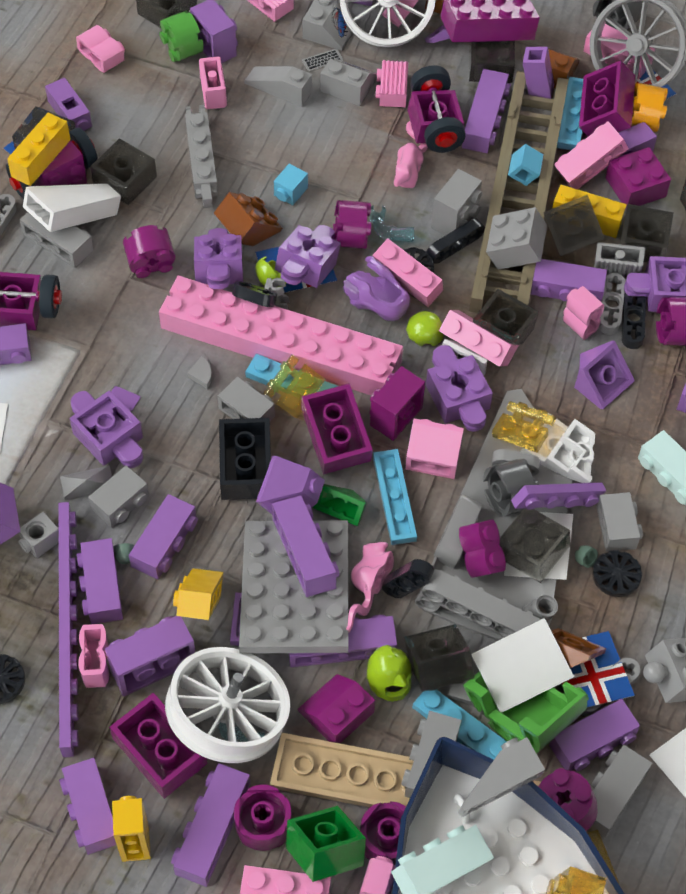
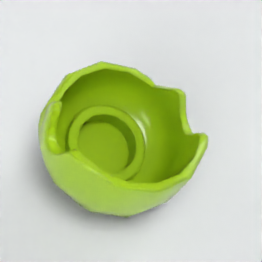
M266 256L259 259L255 265L256 276L263 286H265L267 278L272 280L281 278V273L275 270L276 262L274 260L266 262Z
M421 311L409 318L406 327L408 337L422 347L424 344L436 346L444 337V334L439 331L442 322L438 315L430 311Z

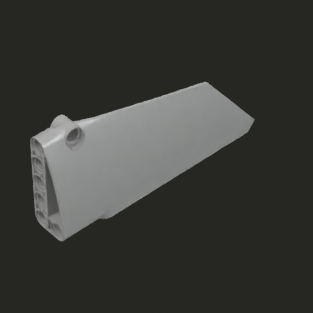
M522 389L506 392L433 556L435 558L431 564L434 567V573L428 584L421 587L415 600L418 607L433 615L496 640H501L545 618L549 626L552 617L558 611V603L554 598L557 579L504 576V571L471 578L465 565V551L459 539L460 527L493 519L499 530V545L504 552L506 560L508 544L526 511L567 514L568 508L564 506L551 509L547 507L527 509L502 516V513L496 514L487 501L484 490L488 489V481L483 482L485 470L488 467H492L493 452L499 449L520 452L542 421ZM541 464L539 465V473L533 476V479L537 480L539 485L572 484V479L564 477ZM538 606L543 607L547 614L541 612Z

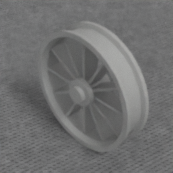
M616 0L609 4L596 19L590 36V55L596 71L607 66L604 60L628 51L630 54L623 63L627 65L630 59L635 56L633 68L635 83H637L640 56L643 59L652 83L649 85L663 87L671 82L686 63V20L680 10L669 0ZM643 1L639 32L627 4L629 2ZM649 2L663 10L644 34ZM621 6L632 34L610 17ZM665 12H667L676 27L653 37L648 36ZM608 21L628 39L601 37L606 22ZM677 29L679 47L652 43L653 39ZM601 41L626 44V49L603 58ZM650 47L679 51L674 66L672 67L652 51ZM647 54L669 70V73L658 82Z

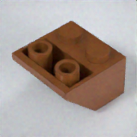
M229 192L214 212L230 234L241 235L243 245L255 246L281 232L283 229L277 222L278 218L264 207V201L256 196L249 197L243 193Z

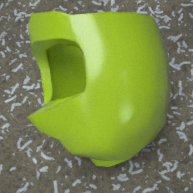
M390 645L377 648L368 660L367 681L371 691L376 696L391 702L403 700L412 686V670L407 655L402 650ZM389 686L403 687L396 692H388L386 689Z

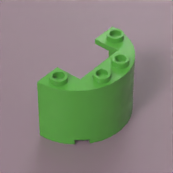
M480 671L463 685L474 707L478 712L483 710L485 717L490 720L488 722L489 726L506 741L517 738L520 741L527 737L537 753L586 710L587 701L589 700L587 693L582 688H575L568 682H565L562 685L565 692L563 694L553 687L501 713Z

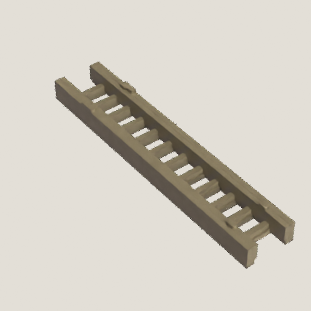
M516 72L469 312L479 313V310L482 309L483 299L516 304L514 314L516 320H526L536 263L520 265V267H523L522 272L498 270L497 268L490 267L492 260L486 253L493 216L505 214L501 213V207L518 210L536 207L544 219L569 79L558 78L554 99L525 95V73ZM521 106L552 111L551 116L521 111ZM518 122L545 126L549 127L548 132L517 126ZM515 139L546 144L545 149L532 147L544 154L540 176H538L540 177L539 183L531 182L525 186L515 179L507 178L512 154L523 146L514 144ZM506 189L536 194V199L530 200L506 196L504 192ZM487 280L520 285L519 291L486 286Z

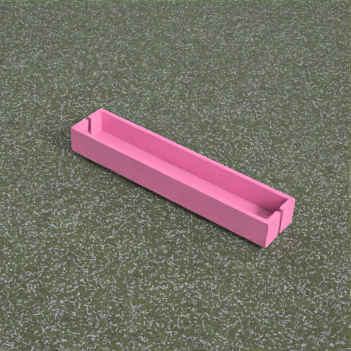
M179 275L169 291L170 296L167 295L159 310L161 329L254 358L255 354H259L336 385L342 386L350 383L352 390L372 395L376 389H381L385 385L387 377L392 372L395 373L402 363V345L281 307L261 306L232 295L230 291L212 289L207 284Z

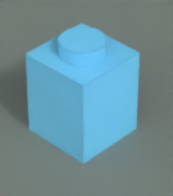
M524 144L512 154L508 176L527 186L540 176L544 154Z
M288 164L274 180V196L280 201L294 205L308 188V173L291 164Z

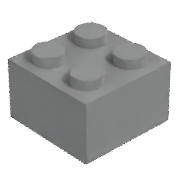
M457 169L434 198L431 228L447 235L469 222L471 218L475 219L481 209L479 201L483 194L481 191L482 180Z
M534 207L493 216L486 253L498 270L541 262L547 224L537 208Z

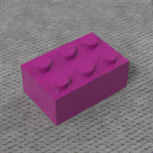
M622 60L584 76L579 128L588 137L594 133L597 127L604 125L606 122H609L617 132L632 127L635 74Z
M350 383L302 396L301 410L323 475L371 461L373 449Z
M154 693L109 727L113 740L164 799L208 764L207 758L189 749L175 735L168 723L165 705Z

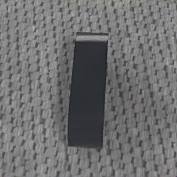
M235 281L232 295L261 306H275L277 293L248 282Z

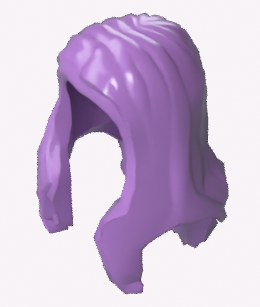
M367 256L365 258L367 266L374 270L379 277H373L370 273L357 271L348 275L346 280L343 281V290L346 296H349L350 304L358 309L371 310L386 321L400 319L409 307L410 296L408 292L401 286L387 267L378 262L373 256Z

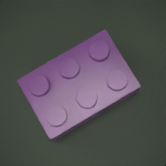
M169 616L162 619L155 626L139 629L131 637L113 641L109 647L105 648L110 671L124 697L174 674L180 663L195 653L194 640L182 617Z

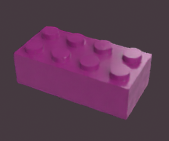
M444 0L441 12L442 22L452 42L535 40L540 19L531 0Z

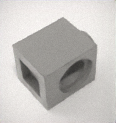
M41 512L20 527L19 535L21 539L18 541L20 546L26 553L31 552L36 558H39L59 543V529L44 512ZM39 534L43 535L42 537L37 539L33 538L34 536Z

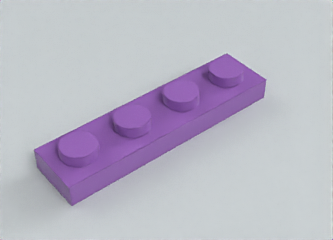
M602 482L524 485L511 501L515 509L527 508L528 510L547 507L548 509L564 506L567 508L574 506L591 507L599 502L600 495H603L606 489Z

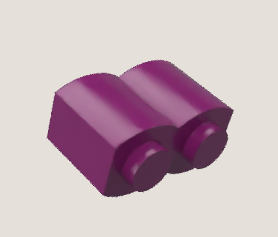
M493 519L459 528L460 543L465 551V565L471 578L505 571V555L499 545V530Z

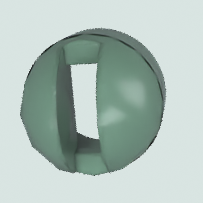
M129 543L115 545L114 556L116 560L121 564L130 563L129 554L135 545Z
M582 545L579 547V550L575 551L576 561L586 568L593 566L597 560L598 552L593 547Z

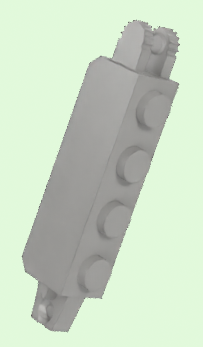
M199 105V113L192 114L191 106H186V131L195 199L202 198L203 208L213 207L212 197L218 196L208 114L205 112L204 105Z

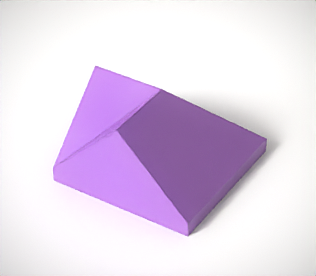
M615 341L607 342L580 354L579 372L574 388L600 409H604L635 381Z

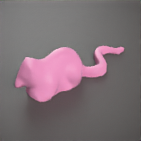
M409 121L406 124V131L415 139L412 125ZM407 143L400 147L394 178V185L396 187H415L418 180V172L424 161L423 153L428 148L426 143H420L419 147L414 143Z
M386 542L364 545L363 558L352 569L351 581L359 591L364 593L365 599L362 605L354 604L350 608L348 626L346 628L348 633L353 627L356 613L362 616H366L369 613L374 594L379 593L387 575L393 569L392 551L385 552L388 547Z

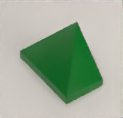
M324 484L318 502L312 508L340 520H348V523L359 526L367 502L354 490Z

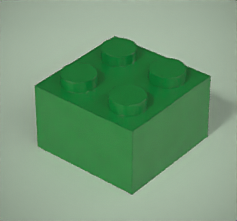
M338 805L287 820L286 849L312 882L364 866L366 838Z

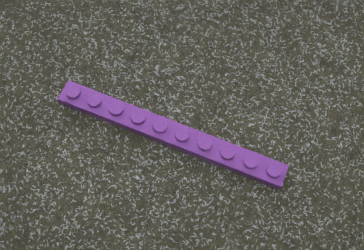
M69 502L58 503L59 748L63 757H74V747L79 746L78 730H74V721H78V705L74 704L73 695H78L77 678L73 679V670H78L77 653L73 654V645H78L77 629H73V621H77L78 615L77 605H73V597H77V582L73 581L72 573H77L76 557L72 558V550H77L76 534H72V527L77 526L76 512H71Z

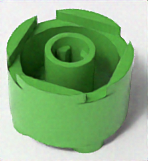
M184 11L160 21L162 31L159 32L162 43L164 45L167 44L169 47L168 52L172 62L180 61L203 52V40L198 41L197 34L200 33V30L190 12Z

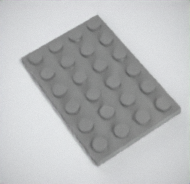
M348 520L313 521L320 526L321 540L323 543L327 542L331 554L329 558L331 562H336L339 569V577L336 578V589L306 597L274 522L245 521L239 653H348V630H346L348 626Z

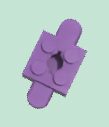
M299 225L279 247L275 270L281 273V279L288 284L298 285L300 282H304L317 288L335 267L341 242L334 240L335 231L328 226L318 225L312 231L308 227Z
M215 228L209 230L207 235L194 237L195 281L207 284L212 289H224L229 284H234L235 281H243L241 235L229 234L226 229Z
M650 256L645 273L628 274L624 284L625 293L628 296L647 297V307L650 312H657L658 304L662 298L686 297V258Z
M441 345L433 351L432 362L435 367L427 369L426 387L445 424L461 419L468 431H479L485 426L487 416L485 410L490 409L493 393L473 355L458 359L451 346Z
M110 390L96 400L87 391L75 393L71 399V407L75 415L69 419L72 432L76 438L103 466L114 458H117L124 466L127 465L129 468L139 466L143 460L142 448L137 443L143 438L141 422Z

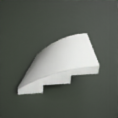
M547 413L520 452L537 456L542 466L580 483H590L592 480L591 465L594 459L593 445L595 444V433L576 419L567 427Z

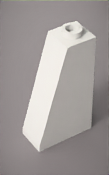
M108 184L29 186L25 190L23 208L49 232L117 215L121 195Z

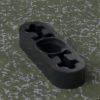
M477 218L472 219L434 242L426 252L432 258L433 263L438 264L478 240L483 235L485 226Z
M624 293L622 343L629 349H637L642 346L645 338L646 297L636 296V305H632L633 298ZM636 314L640 317V320L632 321L628 318V315ZM632 330H635V338H636V339H632V336H631V331H632Z
M414 559L388 574L382 585V590L391 597L402 598L428 584L434 573V567L427 561Z

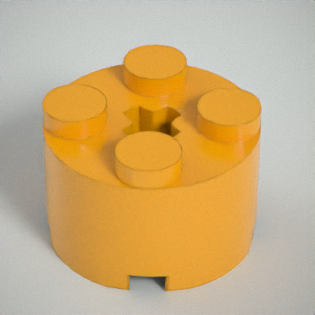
M635 83L632 127L645 122L653 132L658 131L660 119L665 118L667 106L663 105L668 94L667 88Z

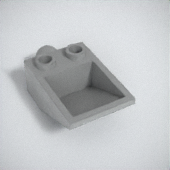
M686 638L662 640L645 655L648 664L644 667L643 675L648 682L657 683L665 703L686 701Z

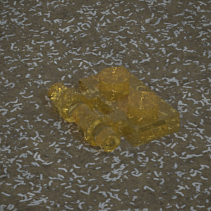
M291 354L286 362H282L280 365L281 369L273 380L270 379L266 384L268 387L263 395L272 398L276 392L279 393L281 397L276 404L297 419L302 413V396L316 393L326 379L306 364L303 365L300 371H297L294 367L299 359ZM290 374L294 379L285 389L281 385Z
M509 401L507 410L514 412V414L511 416L503 413L492 430V436L538 453L549 435L548 428L543 427L545 423L553 426L556 417L549 415L548 411L529 408L525 403L519 402L517 404ZM525 416L534 419V421L531 423L522 419Z

